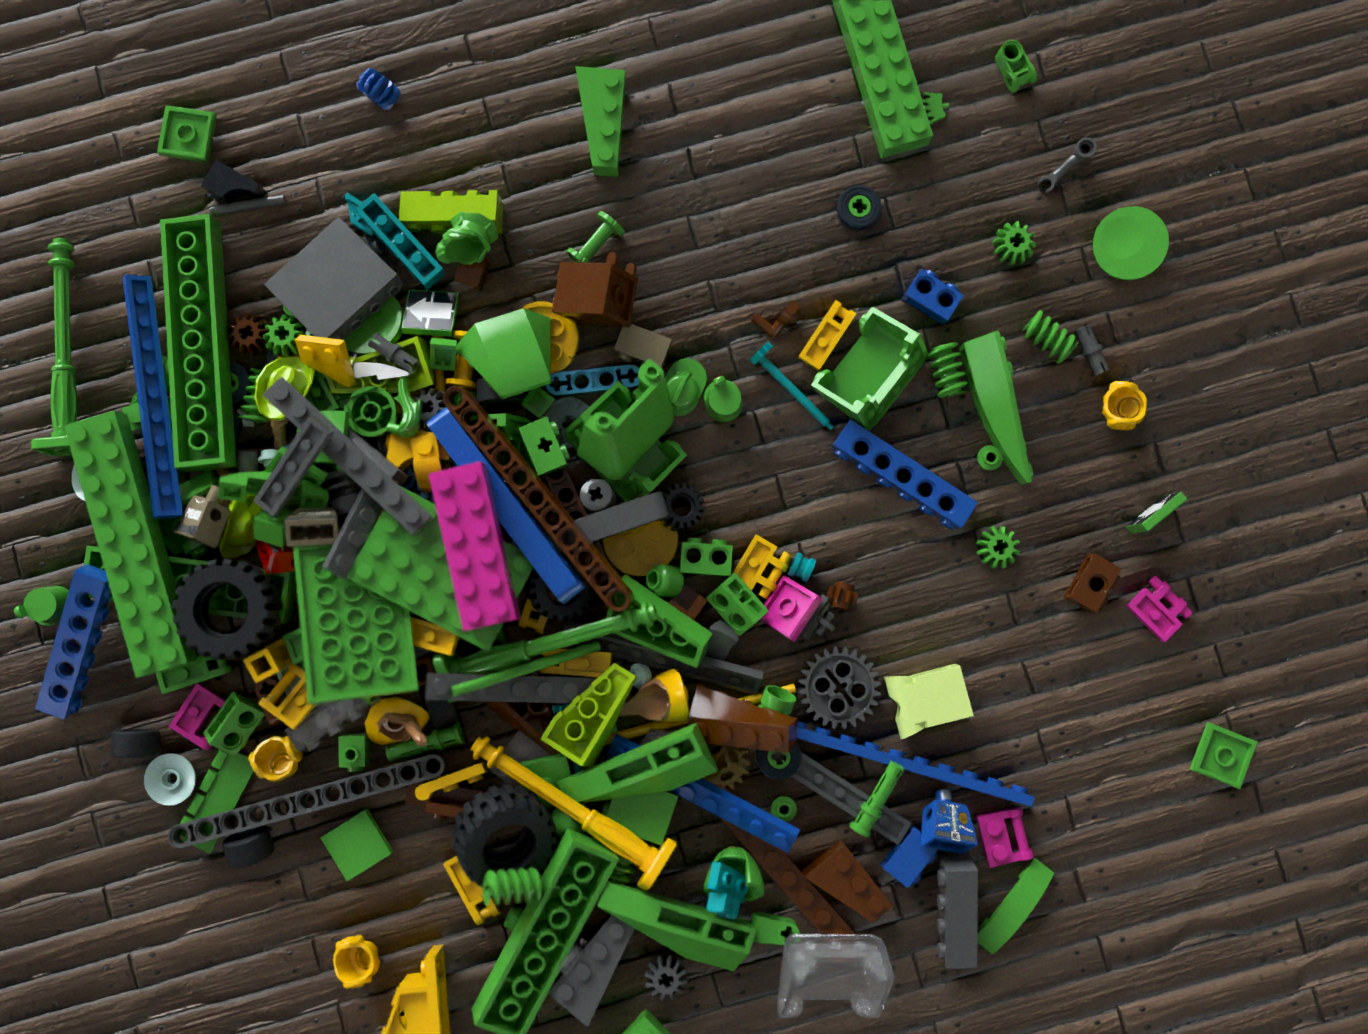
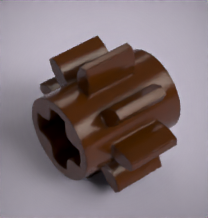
M836 581L835 587L829 586L826 597L831 599L830 606L849 610L850 604L856 605L859 593L853 592L855 586Z

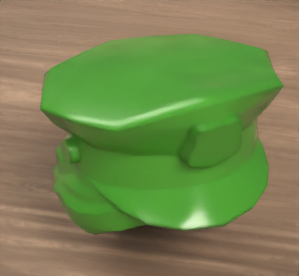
M461 211L450 219L453 228L447 230L442 235L443 239L437 244L435 252L437 259L447 264L451 262H459L466 265H471L475 262L480 263L486 252L491 250L490 244L499 238L496 224L480 213Z

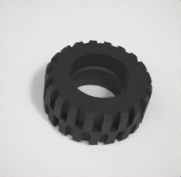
M212 560L208 564H201L195 567V573H188L183 578L186 584L178 586L175 592L179 595L178 600H173L172 608H177V615L172 616L173 623L180 626V629L176 631L179 637L186 638L185 645L191 650L197 649V654L203 657H212L215 660L247 657L252 655L254 651L264 648L267 645L266 641L272 639L276 634L273 629L275 626H280L282 619L277 617L278 611L283 610L282 603L277 601V597L281 594L278 588H273L274 580L271 576L264 575V570L260 567L253 566L245 561ZM223 585L237 586L244 593L248 602L247 619L241 629L233 634L219 632L212 625L208 614V605L212 595Z
M502 785V788L498 789L494 786L488 788V791L483 794L479 792L474 795L475 799L472 802L468 800L464 804V811L458 812L455 818L456 824L452 826L451 834L453 839L451 841L462 870L471 881L483 887L485 874L489 870H493L496 873L501 869L505 872L509 869H514L517 872L520 868H524L527 871L528 868L533 867L540 874L539 870L541 868L545 869L550 862L548 857H552L554 854L555 846L553 844L557 841V834L551 816L535 793L526 791L525 787L515 786L514 789L512 785ZM508 824L524 825L520 837L512 845L501 850L484 849L486 840L498 828Z

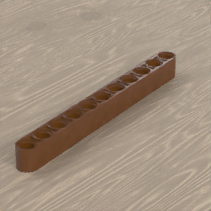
M456 386L447 389L443 396L446 407L607 606L614 611H623L631 607L634 603V594L505 434L497 427L496 423L468 390ZM461 393L463 400L460 405L456 406L454 403L455 396ZM477 413L479 420L477 424L472 426L470 418L472 414ZM490 432H493L495 440L493 444L488 445L486 437ZM509 452L511 461L509 464L504 465L502 456L504 453ZM524 471L527 474V481L525 484L520 485L518 475ZM538 491L544 497L540 505L534 502V495ZM554 511L560 515V521L555 526L550 522V515ZM570 531H573L576 535V542L572 546L566 541V536ZM586 551H589L593 556V561L589 566L585 565L582 561V556ZM603 571L609 575V583L606 586L601 585L598 579L599 574ZM617 592H622L626 597V602L623 606H619L615 602Z

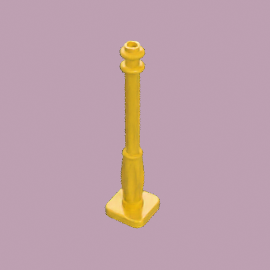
M489 737L484 739L477 738L470 749L474 752V759L482 757L488 761L487 767L489 769L494 766L582 824V829L586 830L605 847L639 866V869L644 872L637 883L640 889L646 891L651 887L676 847L677 843L668 838L659 849L648 846L621 824L598 813L595 809L590 811L503 753V746L495 748L489 744L491 741Z

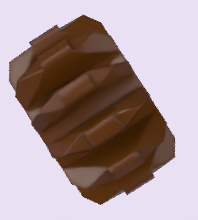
M244 313L243 320L235 317L236 326L228 325L229 329L233 330V333L227 335L228 339L233 341L231 347L235 350L239 349V353L242 355L249 353L251 356H256L257 350L262 353L265 352L263 345L268 341L263 339V335L269 333L265 328V325H269L266 320H261V317L257 314L251 317L250 314ZM248 332H249V333H253V336H252V337H250V336L247 337Z

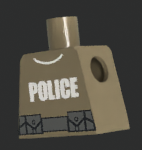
M212 485L206 498L194 495L172 532L194 542L216 548L230 515V509L220 505L223 499L218 498L219 487Z
M335 508L296 509L285 519L287 546L334 544L338 536Z

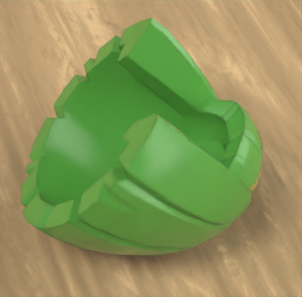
M731 846L722 850L715 857L713 862H722L746 876V886L748 889L744 902L746 900L753 901L759 899V897L764 895V883L760 869L745 849ZM712 864L704 882V892L707 896H709L710 892H714L707 888Z

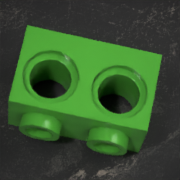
M687 538V542H682L680 573L730 577L733 545H727V540L713 539L712 544L702 543L701 538ZM691 549H697L701 553L700 561L697 563L689 562L686 558L687 552ZM715 551L725 553L726 561L724 564L716 565L712 561V554Z
M736 573L731 575L706 597L738 636L747 631L769 611Z
M233 691L203 734L210 745L236 756L240 749L246 746L249 736L254 729L262 723L265 715L264 711L257 702ZM248 711L246 715L240 716L243 712ZM233 732L231 736L225 738L227 734Z

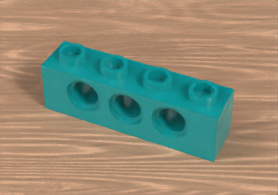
M375 193L355 209L362 221L426 291L445 276V272L440 264Z

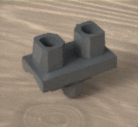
M823 594L819 596L823 600L800 633L808 641L814 632L821 636L826 628L832 632L835 629L830 624L834 614L828 611L831 607V601Z

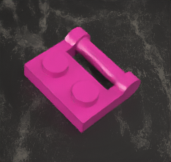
M197 683L168 727L202 749L209 751L212 745L208 743L205 736L198 734V731L215 705L221 708L227 699L202 683Z
M1021 806L976 816L988 867L991 868L1034 858L1032 849H1029L1021 817L1023 815ZM1006 818L1012 819L1019 851L1012 852L1004 820Z

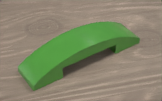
M244 472L221 477L219 480L218 498L245 502L247 494L257 495L272 472ZM303 479L290 500L300 501L299 508L327 507L329 492Z
M1035 857L1030 859L1018 875L1020 879L990 919L986 917L979 926L977 943L992 955L999 950L1032 912L1048 887L1054 872Z

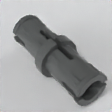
M1091 324L1075 330L1084 349L1082 352L1083 356H1087L1094 376L1109 371L1110 368L1101 351L1103 347L1101 344H1098Z
M375 333L372 336L380 344L370 339L368 343L370 348L381 353L388 362L396 363L409 372V374H413L416 371L408 365V362L418 368L420 364L418 359L407 354L399 344H392L379 333Z

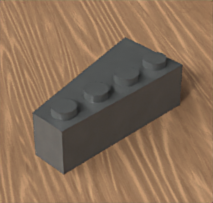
M937 850V905L939 910L937 929L941 942L937 943L938 958L943 960L946 969L977 968L978 870L968 851L961 854Z
M610 913L556 977L548 992L550 996L587 1027L635 929Z

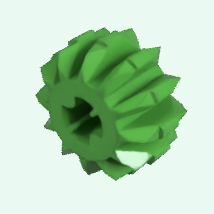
M1019 221L1015 222L1013 227L1006 223L1003 229H999L996 232L998 238L993 240V245L998 246V248L994 250V254L1001 253L1003 255L1000 258L1001 262L1009 258L1010 265H1014L1016 260L1022 264L1026 261V257L1030 258L1033 255L1031 249H1034L1037 243L1031 240L1035 233L1028 234L1026 232L1029 228L1028 225L1021 229ZM1015 240V244L1018 243V247H1014V243L1011 244L1010 241Z
M282 314L280 321L272 317L274 324L272 326L265 325L269 333L263 335V339L268 341L266 348L273 350V354L277 357L282 354L284 357H290L291 352L299 355L295 339L299 335H306V332H303L306 327L302 323H298V319L295 316L288 318L287 315Z
M995 526L990 527V534L983 531L981 536L984 540H977L976 542L977 545L983 546V549L976 551L977 555L985 554L981 562L986 564L990 561V568L993 569L998 564L1001 568H1006L1007 562L1013 564L1015 559L1011 554H1020L1018 549H1014V545L1020 544V541L1011 540L1015 533L1011 531L1006 534V527L1004 526L1000 527L998 531ZM1002 544L1003 549L994 551L993 546Z

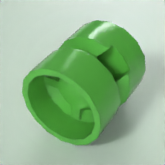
M768 685L760 700L762 704L758 706L761 708L767 707L788 715L793 709L796 697L784 688Z

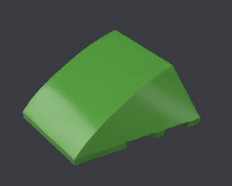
M523 308L475 323L457 344V353L468 361L472 369H476L483 376V380L502 399L551 384L550 317Z

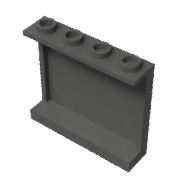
M338 217L264 285L315 337L344 340L353 331H357L369 316L377 313L390 297L398 294L404 284L398 275Z

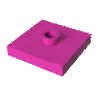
M783 575L775 591H772L764 603V606L769 611L759 620L795 642L823 599Z

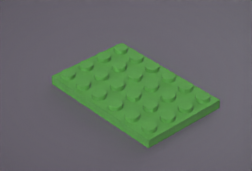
M400 486L432 516V519L415 536H412L384 509L351 567L347 578L488 652L503 623L472 631H463L436 505ZM504 541L517 599L533 569V565L520 549Z
M333 544L293 546L308 705L418 691L409 610L351 580H342L323 569L322 566Z

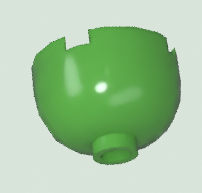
M374 386L363 387L354 392L350 397L348 407L346 406L345 411L350 413L349 425L352 430L370 438L388 434L389 432L386 430L387 425L390 422L397 424L399 416L398 405L392 395L382 388Z

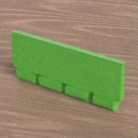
M219 749L211 766L219 769V772L212 769L207 771L199 789L208 792L207 795L196 792L187 809V812L195 817L184 815L180 824L235 809L254 773L247 755L238 752L234 756ZM207 822L205 830L209 835L213 833L214 829L213 825ZM182 829L180 835L184 836L182 841L186 842L188 833L185 829ZM219 838L192 846L211 854Z

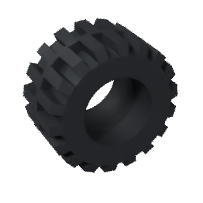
M563 556L585 586V589L567 603L557 604L548 598L546 593L547 584L536 569L530 573V580L527 583L529 592L527 595L528 599L531 600L532 607L542 616L556 621L572 620L576 616L579 617L583 614L582 611L584 609H588L590 606L588 603L590 599L593 600L594 596L592 594V589L594 588L569 557Z

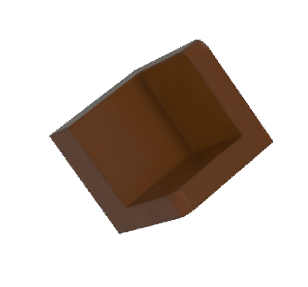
M483 258L480 263L475 262L471 265L459 263L454 279L457 282L474 287L478 292H482L490 263L486 258Z
M684 584L680 594L672 598L668 603L694 620L708 600Z

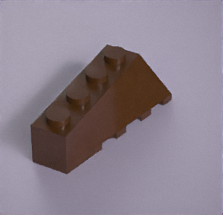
M697 684L689 713V726L697 723L707 744L789 753L797 744V718L767 707L761 708L753 705V702L745 699L739 700L728 696V693L720 690L717 692L707 688L706 685Z

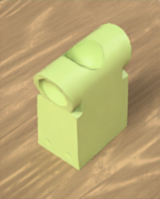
M952 664L910 676L884 677L889 697L897 704L895 720L900 739L907 738L926 727L974 716L960 665Z

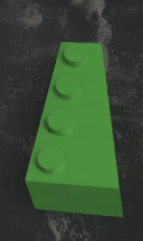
M575 66L593 173L596 176L619 177L626 91L625 70Z
M625 574L622 580L634 594V603L631 608L633 610L640 609L643 602H647L649 606L654 605L658 614V620L654 621L652 627H648L644 623L638 625V629L635 632L628 628L613 634L697 668L707 653L713 633ZM617 592L615 595L616 604L619 606L625 604L626 597L622 592ZM609 608L606 618L623 614L625 610L614 611Z

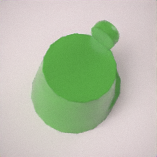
M724 376L716 377L705 389L704 393L705 409L708 415L715 421L722 423L731 422L741 413L743 407L741 393L738 387L731 381L726 380Z
M56 585L34 589L25 597L23 606L19 605L14 608V613L18 618L28 616L30 619L45 626L60 624L69 590Z

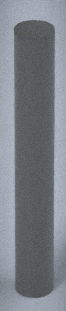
M282 194L210 206V212L212 216L284 205L287 204L285 195Z

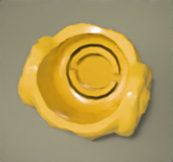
M1128 381L1112 382L1109 386V391L1103 396L1102 414L1107 419V426L1111 429L1129 431L1134 429L1136 424L1143 421L1147 411V398L1139 390L1137 384Z
M292 735L285 737L273 736L261 742L250 753L248 759L252 770L259 779L265 778L270 782H280L296 773L298 762L302 760L303 754L297 740Z
M362 935L351 936L337 941L335 945L336 950L333 955L335 973L343 983L344 988H360L365 983H370L372 976L376 974L380 966L377 946L373 942L365 941Z

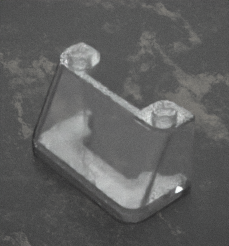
M793 934L788 936L783 947L777 999L779 1018L799 1016L803 1010V1000H850L853 1010L858 1015L866 1018H879L895 980L884 942L874 935Z

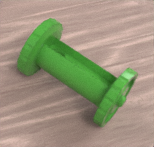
M600 211L597 217L602 223L601 226L579 252L569 248L566 253L574 262L590 263L589 261L613 233L623 237L625 234L624 229L612 217Z

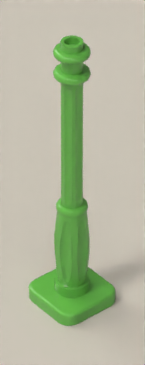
M55 238L53 243H50L47 247L53 253V258L48 261V265L54 271L55 365L51 368V417L53 432H51V437L32 439L31 450L48 456H71L72 452L64 425L77 422L76 369L71 363L70 269L74 268L75 263L69 258V254L73 253L75 248L69 244L68 239Z
M643 602L641 608L637 610L629 607L623 614L528 642L522 639L517 642L492 646L488 652L482 649L463 658L458 656L456 649L453 657L436 652L433 655V664L436 673L493 674L523 662H528L531 660V657L628 628L635 632L638 629V625L644 623L648 627H652L654 621L658 620V614L654 605L649 606L647 602Z

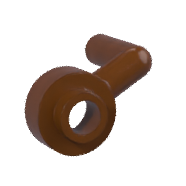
M792 300L773 325L758 313H756L751 321L769 336L776 337L788 322L792 325L801 314L798 311L800 305Z

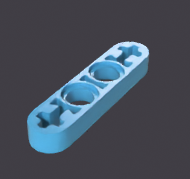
M623 365L558 372L551 374V384H554L555 379H559L560 383L568 382L566 378L571 377L570 383L573 390L568 391V385L560 386V391H555L554 387H550L551 384L545 386L547 391L554 397L606 392L618 381L616 372L621 371V376H628L629 371H633L635 375H638L640 368L635 365ZM610 373L613 375L614 381L610 386H603L600 383L602 374ZM578 376H586L589 379V384L586 388L579 389L575 386V380ZM635 378L634 383H630L629 379H621L622 385L628 389L637 388L640 382L638 378Z

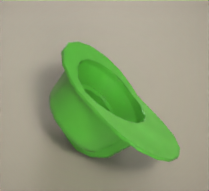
M687 358L675 362L665 377L675 416L687 415L693 411L705 388L707 381L706 371L702 364L696 360Z

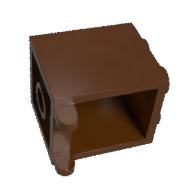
M610 252L607 255L606 263L560 262L555 296L552 302V312L579 325L630 327L638 282L636 265L633 263L627 264L625 271L617 267L618 255L614 252Z

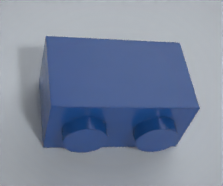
M911 824L900 844L893 846L880 865L904 886L909 888L911 884L915 885L923 875L921 871L926 864L930 865L934 862L938 852L937 849L921 847V831Z

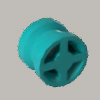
M797 552L788 575L792 577L796 575L801 578V581L807 583L816 560L813 558L807 559L802 553Z

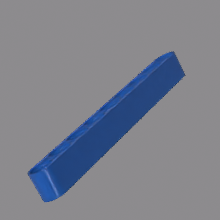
M445 407L427 421L428 427L457 466L479 461L486 464L499 522L562 604H565L585 589L582 581L450 410Z

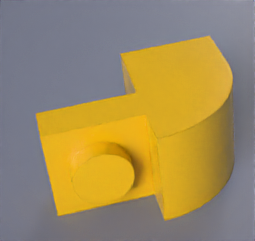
M434 434L410 438L414 458V471L419 488L424 494L432 492L429 473L446 470L445 464L441 460L438 439Z

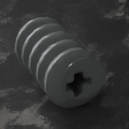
M592 479L581 488L580 499L592 514L616 506V495L605 480ZM601 495L603 496V498H602L601 500H600V499H596V500L594 499L595 496H599V497H600Z

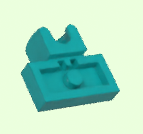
M713 862L707 888L714 892L709 894L707 911L717 912V916L721 918L736 919L740 903L744 902L748 889L746 886V876L722 862Z

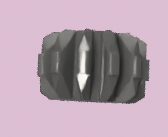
M430 388L429 392L426 389H421V397L413 396L416 402L422 399L420 428L424 427L425 430L431 431L427 421L446 407L443 400L445 392H438L436 388Z
M670 954L667 956V961H663V957L659 955L657 956L658 964L653 961L649 962L651 970L645 971L644 976L648 978L645 986L646 988H652V996L660 992V1000L662 1001L665 1000V994H669L670 999L674 1000V991L682 994L684 989L681 985L688 984V979L684 977L687 974V968H679L682 963L680 959L672 963V955ZM666 973L670 977V981L666 982L665 978H662V974Z

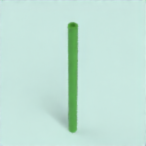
M598 641L453 686L451 687L454 697L600 651V644Z

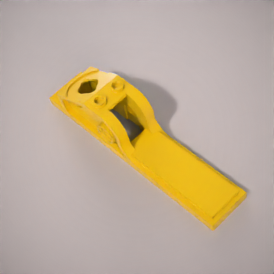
M444 944L433 945L424 960L421 961V973L407 974L397 987L391 1004L394 1005L386 1028L383 1027L381 1034H451Z

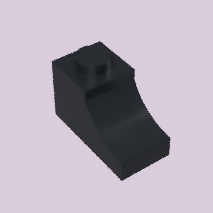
M215 160L201 184L208 191L206 196L219 204L222 200L226 203H232L233 200L243 196L263 198L267 192L259 183Z

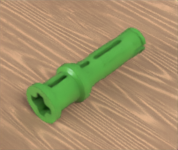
M456 722L454 726L445 729H433L431 734L425 735V746L416 745L413 739L386 746L385 750L389 762L428 750L436 749L441 751L446 746L456 743L460 745L465 744V736L460 722Z
M892 760L889 762L867 802L864 801L861 804V811L856 820L850 823L849 826L854 831L870 838V831L877 819L882 817L883 812L881 810L905 771L903 766Z

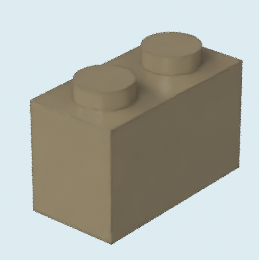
M630 323V327H622L614 352L618 355L617 358L626 363L631 364L633 360L643 365L648 359H651L662 369L671 348L672 339Z

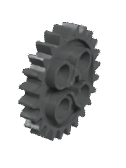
M833 646L832 654L824 648L823 657L816 653L814 654L815 663L806 661L810 667L809 671L801 670L806 675V679H799L798 682L805 685V688L798 690V693L805 694L806 697L800 702L802 704L809 703L805 711L807 713L815 711L812 719L816 721L822 717L821 725L823 726L828 721H831L833 729L836 728L838 722L843 729H846L847 722L856 727V718L865 722L863 713L866 712L872 715L873 712L869 706H878V703L873 700V696H880L881 693L875 691L874 687L881 685V682L874 681L873 678L879 673L877 671L870 672L874 665L872 662L864 664L866 655L856 658V649L849 655L848 649L845 646L841 653H839L836 646ZM839 663H846L848 666V673L843 677H839L836 674V666ZM826 669L831 671L837 682L845 683L842 688L853 701V706L847 703L840 692H834L836 685L825 673ZM819 678H825L828 681V687L825 691L819 692L815 688V683ZM856 683H860L863 686V693L859 697H853L851 694V688ZM836 698L841 699L843 702V707L839 712H833L830 708L831 702Z

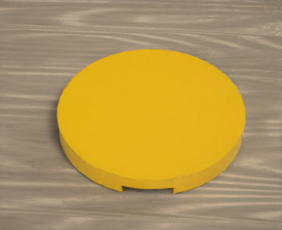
M533 302L524 305V309L550 317L551 374L563 371L574 360L579 347V332L575 322L553 313V304L550 302Z
M658 520L603 539L604 550L611 563L620 571L632 576H647L648 572L655 565H668L673 559L678 545L677 529L672 531L670 526L666 528L663 525L665 523L664 520Z

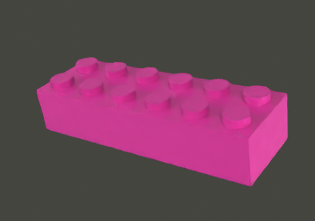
M479 461L429 473L463 631H472L521 619L486 464Z

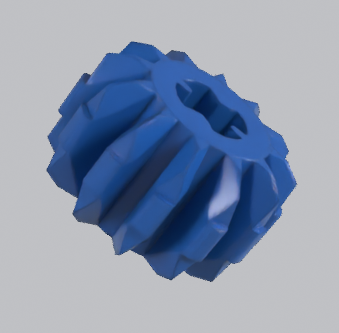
M368 68L363 72L356 84L360 92L385 110H390L401 95L396 85L373 68Z

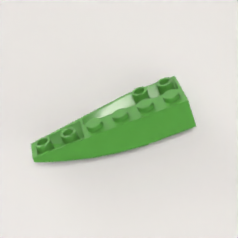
M995 331L963 343L959 350L973 401L993 445L1001 451L1003 461L1020 485L1032 482L1033 469L1027 458V447L1023 438L1011 378L1013 376V367L1011 362L1007 361L1005 355L1007 351L1006 341L1004 337L1000 336L999 331Z
M694 723L558 780L557 784L563 793L581 804L671 791L718 771V768L697 723Z
M607 881L597 903L599 908L681 956L734 971L749 955L757 930L749 920L739 917L736 919L721 918L717 916V912H708L707 908Z

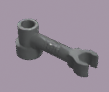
M1089 137L1080 139L1075 145L1074 153L1051 174L1041 177L1037 186L1041 182L1047 181L1050 184V188L1044 194L1051 192L1055 183L1079 161L1087 160L1094 155L1097 149L1096 142ZM1080 149H1084L1086 154L1082 153Z

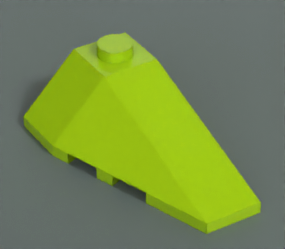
M416 336L397 343L404 352L420 361L418 368L408 362V365L416 370L413 374L408 375L410 393L434 385V369H430V351L427 341ZM377 351L355 358L353 364L356 362L380 363L404 370L396 363L388 362L386 357ZM377 375L355 378L356 383L349 388L326 376L332 394H353L360 388L368 386L382 388L388 393H399L400 377L381 380L377 379Z
M614 663L593 681L587 690L575 697L569 706L553 717L541 740L580 766L592 767L608 740L637 676Z

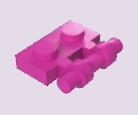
M1154 576L1149 581V584L1155 589L1154 592L1151 593L1147 588H1143L1126 607L1161 642H1166L1182 625L1176 616L1180 613L1186 619L1193 612L1186 606L1187 602L1182 597L1178 598L1170 590L1171 586L1166 581L1162 582L1157 576ZM1162 597L1171 604L1169 609L1159 601Z

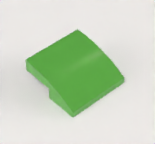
M368 808L321 837L346 881L359 875L394 852Z

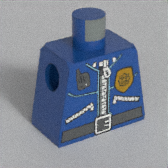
M941 789L936 791V800L924 807L922 812L921 847L964 854L978 845L968 807L965 804L952 802L950 790Z

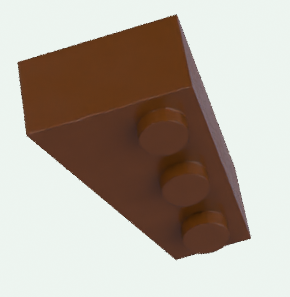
M839 840L802 870V874L806 879L872 923L893 907L842 840Z

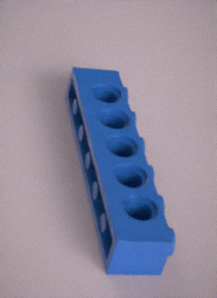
M851 419L847 422L831 447L835 450L834 454L844 461L850 459L856 463L855 468L866 475L870 472L877 477L876 481L880 485L888 489L890 486L899 491L897 495L907 502L913 500L920 505L919 510L929 516H932V514L936 515L941 519L940 523L950 530L962 528L978 504L977 501ZM856 443L865 445V455L860 456L855 453L854 445ZM877 457H883L887 460L886 469H879L876 466L875 460ZM899 470H903L908 474L907 483L898 481L897 472ZM920 484L928 486L929 495L927 497H922L919 494L918 487ZM941 498H947L950 501L951 506L948 511L941 509L939 505Z
M86 564L74 572L36 703V710L63 720L72 713L78 712L83 700L80 696L89 681V676H87L88 669L96 658V654L93 652L103 634L100 630L101 625L109 614L107 605L109 599L113 596L106 571ZM89 594L94 597V601L90 599ZM82 617L87 620L88 624L83 621Z

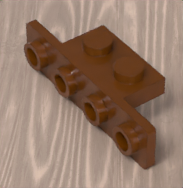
M422 781L408 785L405 803L425 807V812L432 813V817L436 819H447V816L456 818L458 812L464 811L463 806L468 800L472 802L475 799L474 795L479 792L483 794L487 791L459 786L457 789L444 793L442 788L436 790L430 799L422 801L416 798L415 789L422 784L430 782Z

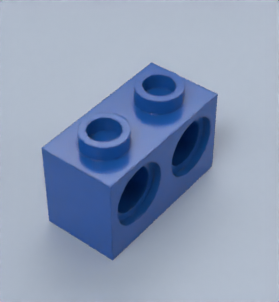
M921 269L901 300L941 325H944L964 295L959 293L960 290L955 285L945 284L940 281L934 272ZM925 284L929 289V293L923 294L919 292L917 285ZM939 297L947 298L950 306L943 307L940 305Z

